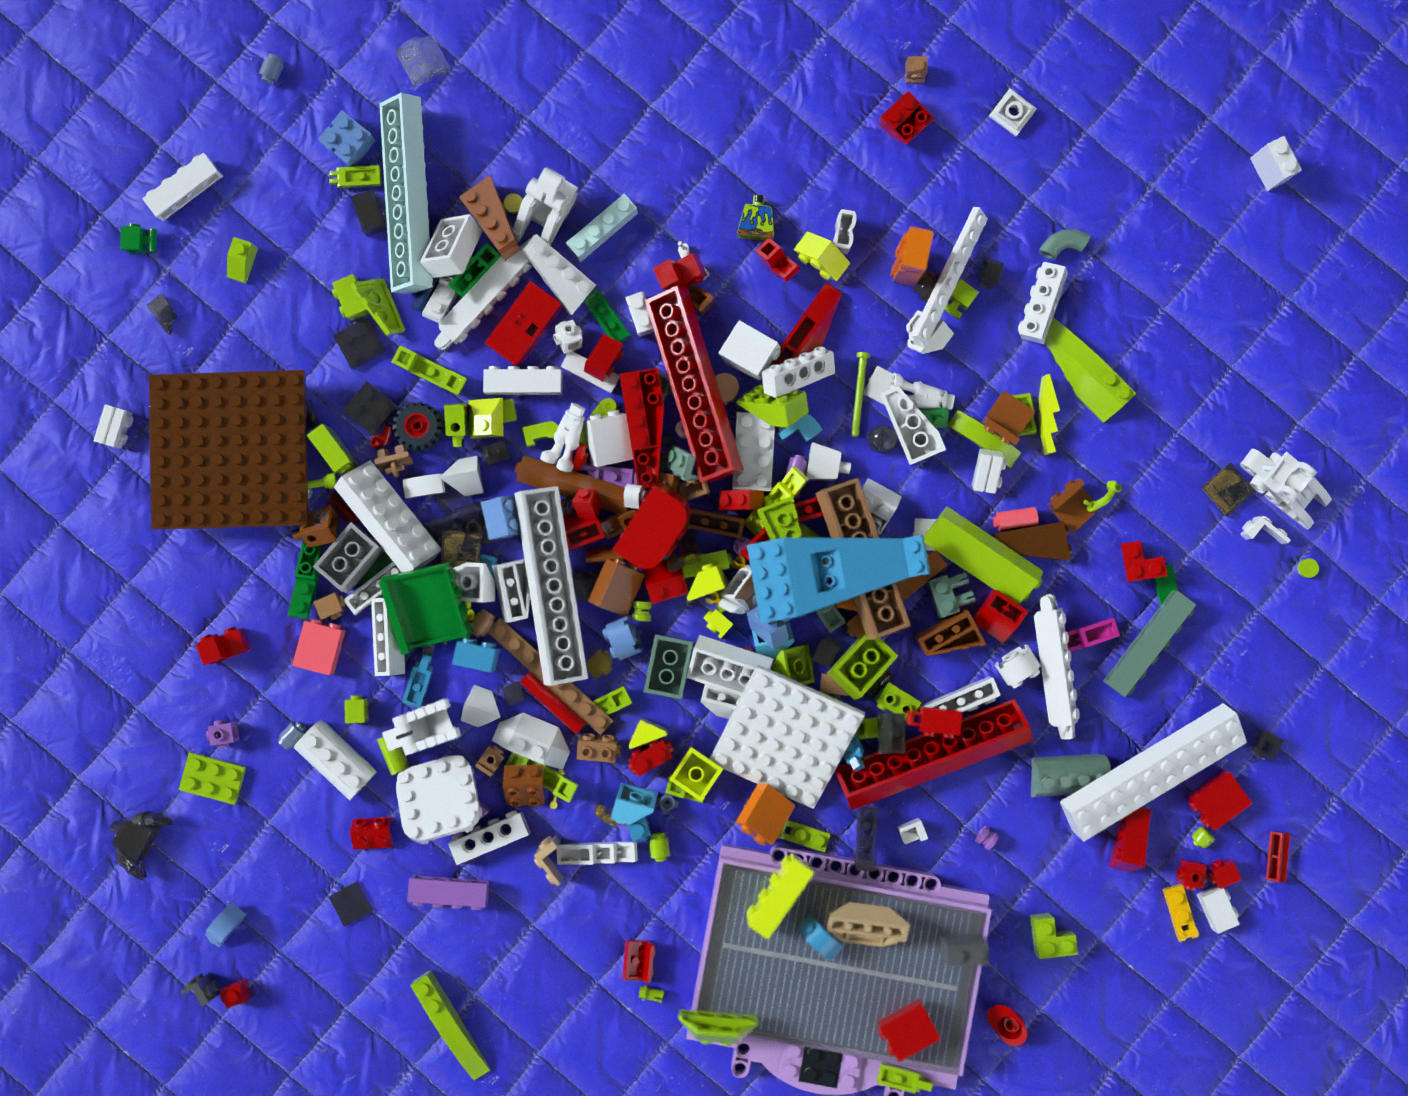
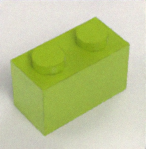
M354 274L332 282L334 287L332 293L341 304L339 310L342 316L350 321L370 314L350 287L353 282H358V278Z

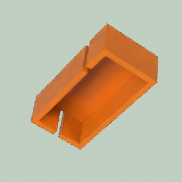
M910 227L908 232H904L895 250L894 257L897 260H895L891 269L890 276H894L892 282L915 287L926 270L934 231Z

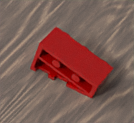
M1140 807L1119 820L1109 868L1132 873L1145 867L1151 809Z

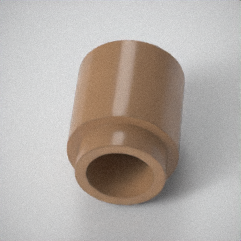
M484 609L481 612L478 611L471 622L473 626L472 634L477 638L480 636L485 637L494 624L495 616Z

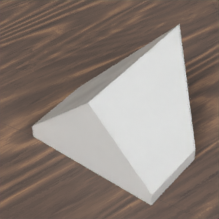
M478 456L458 459L439 477L465 497L484 493Z
M474 685L464 704L461 721L481 727L500 718V714L492 691Z

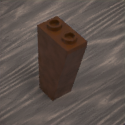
M1064 522L992 534V537L1020 556L1061 561L1071 559L1072 548L1067 542L1069 531Z

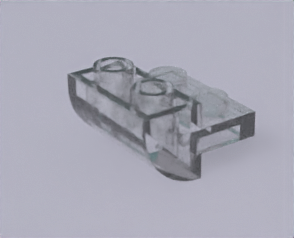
M433 35L418 39L417 36L403 43L396 53L414 87L429 82L432 77L448 72L450 69Z

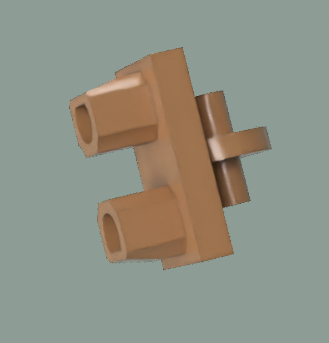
M403 445L395 447L396 454L389 455L387 449L378 450L377 459H374V462L380 472L385 471L386 474L393 473L394 477L397 478L400 476L399 471L405 470L406 465L413 464V458Z

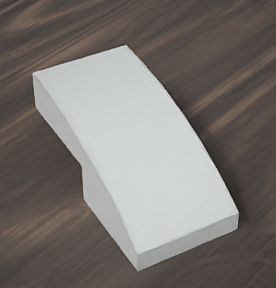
M442 473L403 479L405 498L410 499L445 493L444 481L439 478Z

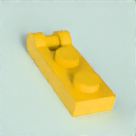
M1178 884L1162 889L1178 941L1184 942L1187 938L1192 937L1194 939L1199 937L1184 886ZM1187 925L1188 930L1183 931L1181 926Z

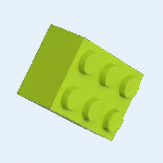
M865 633L852 644L830 668L827 674L855 700L861 698L898 655L880 637L868 640Z

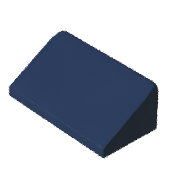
M438 277L433 278L431 288L418 292L412 304V309L420 313L423 312L439 284Z

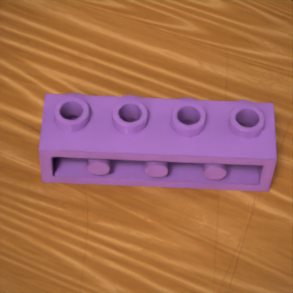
M412 875L409 878L407 902H413L415 906H423L424 903H429L433 907L451 905V908L461 909L463 906H470L472 910H482V907L485 908L488 904L490 881Z

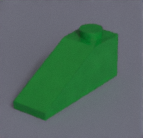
M486 243L468 262L463 274H457L448 286L463 298L501 256Z

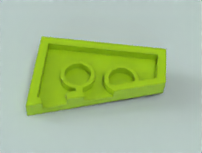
M384 278L353 282L350 285L386 336L401 334L405 331Z

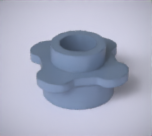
M665 793V795L656 799V803L660 805L664 814H668L670 810L677 808L679 805V801L675 800L673 795Z

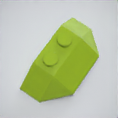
M679 1009L678 1019L696 1040L703 1044L720 1042L721 1045L730 1046L732 1043L737 1044L757 1027L759 1022L757 1015Z

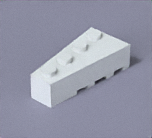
M537 234L533 235L522 249L525 256L555 294V297L563 305L566 312L572 315L596 284Z

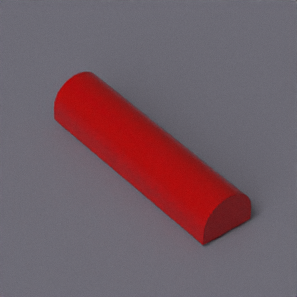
M529 671L520 681L530 693L575 734L585 726L586 722L532 672Z

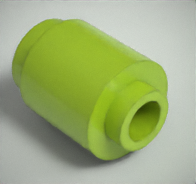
M666 833L651 834V839H649L651 858H655L656 862L667 860V857L670 856V849Z

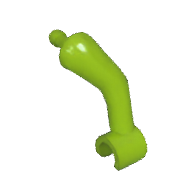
M1108 481V492L1104 497L1090 503L1084 500L1083 503L1087 505V511L1094 512L1107 505L1115 493L1122 490L1121 484H1117L1116 481Z

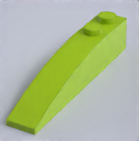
M432 970L416 978L410 985L435 1028L473 1081L491 1070Z

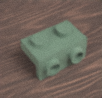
M672 445L666 467L672 470V474L680 476L685 481L699 480V476L692 472L696 455L681 447Z

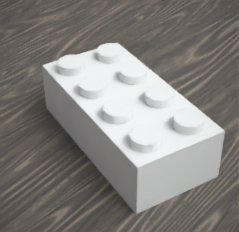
M737 412L735 443L744 470L733 474L732 490L751 489L770 493L775 426H771L752 413Z
M700 635L693 649L686 678L741 696L757 664L771 670L773 658Z

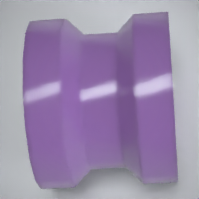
M746 537L737 538L733 544L734 552L739 556H743L740 554V551L750 540Z
M984 826L979 831L975 841L978 844L982 843L989 851L996 844L999 834L991 832L989 827Z

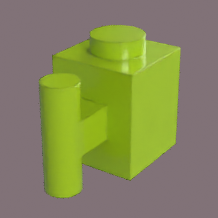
M960 279L950 296L951 305L948 303L944 310L959 320L962 313L957 308L959 307L965 311L979 292Z

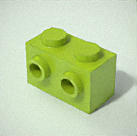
M886 680L875 698V701L878 703L877 707L885 712L888 710L895 713L893 717L901 722L907 721V711H917L921 705L918 699Z

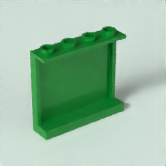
M450 562L384 576L378 583L401 655L409 653L411 648L463 637L466 640L473 633L472 623L468 622L466 616L468 614L467 607L462 603L461 587L457 586L455 580L457 579L456 571L451 567Z

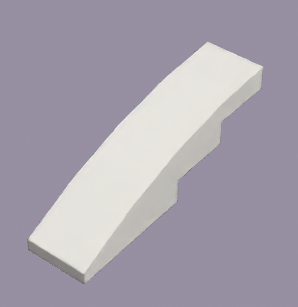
M637 841L559 844L557 848V864L593 865L596 863L638 861Z

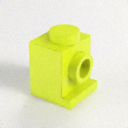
M710 609L703 617L708 622L706 626L712 632L716 633L718 631L720 633L718 635L720 639L733 625L716 609L714 611Z

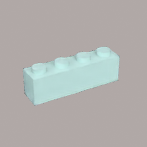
M624 193L567 241L568 249L579 262L583 261L638 214L637 207Z

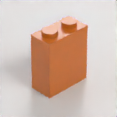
M758 783L735 823L741 827L740 830L755 837L754 841L762 846L765 844L773 845L796 805L769 784Z

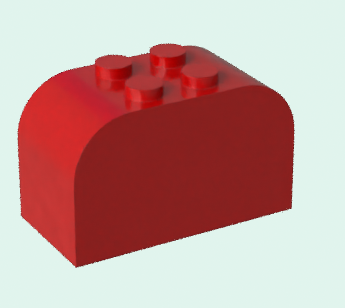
M658 481L653 485L612 551L639 568L649 569L657 566L665 556L669 557L677 547L675 541H680L688 530L685 527L691 515L688 501L682 495Z

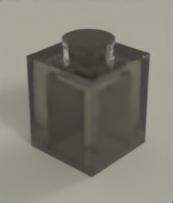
M828 637L825 640L820 638L811 659L830 668L839 649V646L835 645L837 641Z

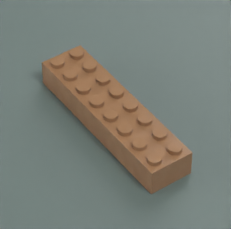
M858 478L816 493L831 538H879ZM896 583L853 597L868 640L877 639L911 626Z

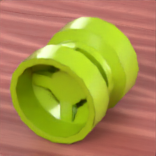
M634 601L632 620L651 621L649 610L652 607V603Z

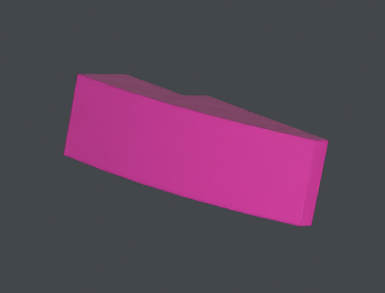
M1114 618L1066 631L1069 636L1067 647L1070 652L1120 636Z

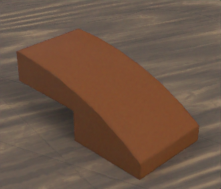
M629 510L600 520L607 539L622 534L636 514V510Z

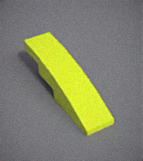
M1050 374L1043 376L1041 379L1038 405L1039 431L1044 455L1056 452L1051 434L1058 431L1053 414L1060 411Z
M797 466L792 467L784 479L775 485L768 496L764 497V507L790 496L794 498L809 479ZM758 510L753 511L744 522V525L754 535H758L765 528L757 513Z

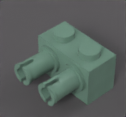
M965 572L950 578L947 575H943L926 583L938 618L960 612L961 606L976 602L975 597L966 599L974 595L972 590L957 596L953 593L954 588L969 584L968 579L960 581V579L967 577Z

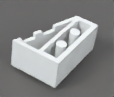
M525 559L493 565L492 569L503 621L514 622L527 619L530 591Z

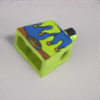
M754 195L753 204H745L737 238L762 241L770 238L773 240L772 207L764 206L765 196Z
M469 404L444 405L446 436H452L453 447H464V436L469 435ZM456 423L460 425V430L456 429Z

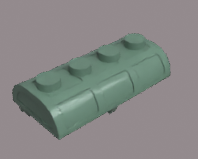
M1099 753L1033 758L1031 761V797L1072 795L1110 772V762L1106 755H1100Z

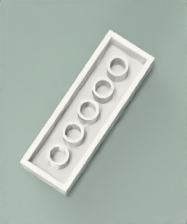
M371 460L341 476L334 486L401 572L422 568L434 560L442 551Z

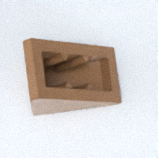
M692 479L691 482L685 481L678 484V493L687 501L710 494L708 484L700 483V480Z

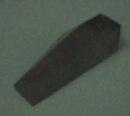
M491 498L470 504L422 524L436 543L444 545L445 537L451 533L480 536V545L499 540H489L481 502ZM466 535L463 545L466 538L471 540V542L477 541V544L479 539Z

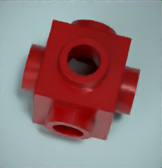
M1181 859L1180 868L1176 872L1178 882L1188 890L1196 891V888L1203 889V885L1207 881L1206 865L1201 862Z

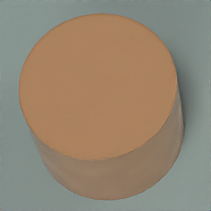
M728 373L716 375L715 378L723 404L732 403L739 391L737 379Z

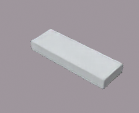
M573 351L566 355L561 368L612 394L620 379L619 375L613 373L610 378L606 377L605 381L602 382L583 372L585 362L587 361L586 358Z

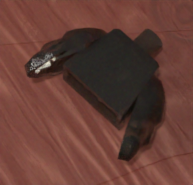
M146 810L135 813L130 819H124L122 823L116 820L110 825L109 830L116 834L112 841L113 846L116 847L115 858L129 875L139 880L147 877L142 861H145L161 829L159 826L172 825V820L162 813Z

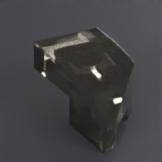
M161 293L149 302L147 307L164 331L170 335L173 331L171 329L172 322L176 320L177 315L173 312L174 309L167 298Z

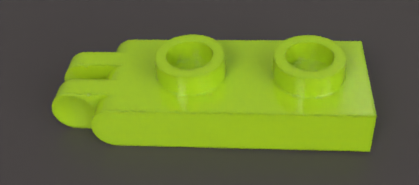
M379 165L338 167L336 171L329 172V177H337V179H330L329 184L337 185L338 188L382 186L381 167Z

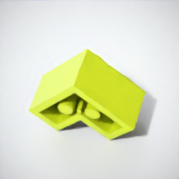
M806 232L794 248V251L799 255L798 259L804 264L810 263L813 267L821 271L819 274L826 280L838 281L850 265V262L832 241L810 232Z

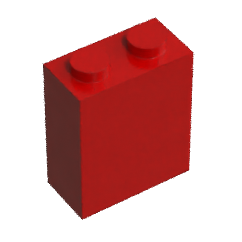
M1226 770L1220 771L1186 796L1190 801L1188 803L1189 807L1195 813L1198 812L1201 817L1199 820L1203 826L1215 831L1253 804L1232 774Z
M919 999L877 1021L880 1027L877 1031L881 1039L887 1040L889 1043L887 1050L892 1058L896 1056L898 1062L941 1040Z

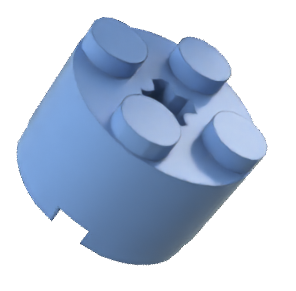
M629 616L607 624L606 629L602 630L605 639L609 640L611 644L610 652L614 659L623 660L643 651V648H639V644L642 642L634 623L630 624L628 622L631 619Z

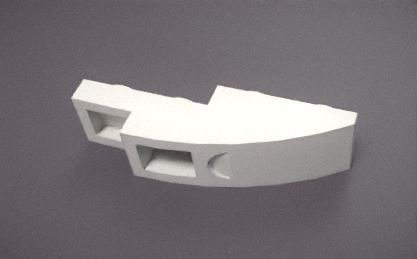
M456 275L439 278V284L422 312L423 317L441 323L446 312L449 313L458 294L448 284Z

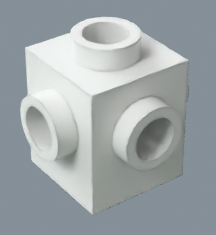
M574 320L563 321L555 326L554 341L557 345H560L564 354L582 348V331L579 325L576 326Z

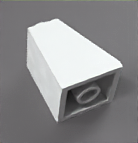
M738 321L720 349L719 355L728 366L761 380L762 371L769 369L772 361L779 357L781 347L775 340Z

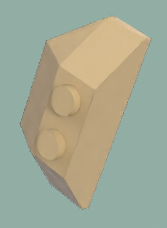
M849 902L829 915L827 932L832 933L843 942L885 947L898 942H905L910 924L889 907Z

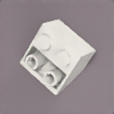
M868 478L862 487V491L877 533L880 535L896 511L902 496Z

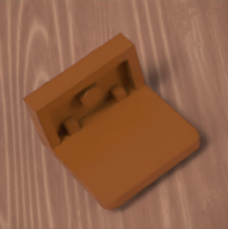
M1004 391L984 417L982 423L986 425L984 429L992 435L995 432L1001 435L1000 440L1007 445L1011 443L1016 445L1020 440L1018 438L1035 412Z
M1080 478L1069 480L1064 485L1065 489L1061 493L1056 492L1050 498L1051 502L1046 505L1061 522H1064V525H1067L1070 532H1075L1098 511H1087V505L1083 503L1084 500H1087L1089 503L1094 500L1082 488L1085 483Z
M504 765L503 789L508 806L530 805L536 807L545 804L543 765Z

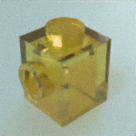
M599 649L586 663V669L596 680L602 674L607 676L613 669L611 666L614 663L611 660L613 657L606 649L604 651Z

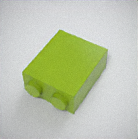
M321 424L307 434L334 473L345 475L359 465L331 427Z

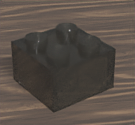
M366 381L342 411L376 437L383 431L385 424H388L401 408L374 385Z

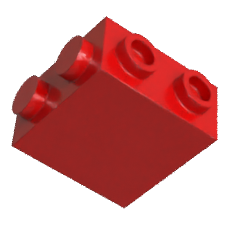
M664 737L650 741L646 748L643 749L640 746L632 751L628 766L633 775L637 773L638 777L671 759L674 747L669 739L665 740Z

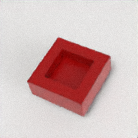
M579 443L573 465L574 470L580 471L582 464L586 465L589 453H585L587 447L585 444Z

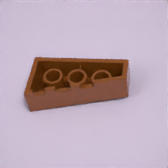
M491 175L459 196L467 210L505 261L521 250L499 190Z

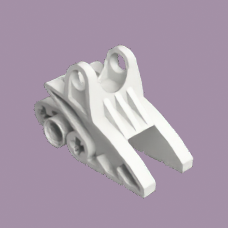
M548 167L544 168L539 179L532 178L526 188L527 194L521 203L513 227L518 243L530 221L533 220L544 227L541 238L551 246L564 219L575 203L578 187L566 181L564 176Z
M1251 449L1240 463V466L1254 477L1249 485L1259 493H1266L1264 496L1267 500L1275 504L1276 507L1285 512L1306 530H1309L1314 524L1311 517L1304 510L1313 497L1324 507L1332 500L1328 492L1314 477L1317 473L1316 470L1304 462H1298L1288 452H1285L1283 456L1272 453L1268 458L1260 451Z
M448 698L393 718L395 728L382 733L388 751L402 747L406 756L461 736L459 728L452 726L447 709L451 707Z

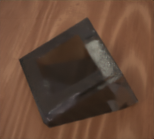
M520 681L501 688L508 706L526 699Z

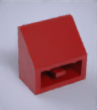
M907 91L880 116L878 124L891 138L907 145L934 120V117Z
M575 509L562 513L569 551L606 538L599 516L597 519H579Z
M991 590L973 617L976 626L1004 643L1018 628L1028 611L999 591Z

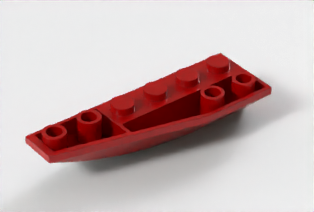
M826 282L782 343L779 357L773 360L770 366L779 365L787 359H794L802 353H808L816 347H822L842 295L840 291Z
M658 368L620 374L637 484L644 486V488L653 487L658 482L664 402Z

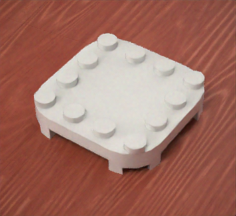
M447 756L412 766L398 774L396 792L402 827L405 834L413 841L420 844H429L431 840L462 831L468 833L474 830L473 827L478 823L479 818L482 817V809L479 804L474 779L475 772L463 756Z

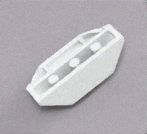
M705 684L701 703L716 716L730 719L741 696Z
M521 713L499 722L492 739L493 742L511 752L543 765L562 770L570 754L569 747L558 726L526 713Z

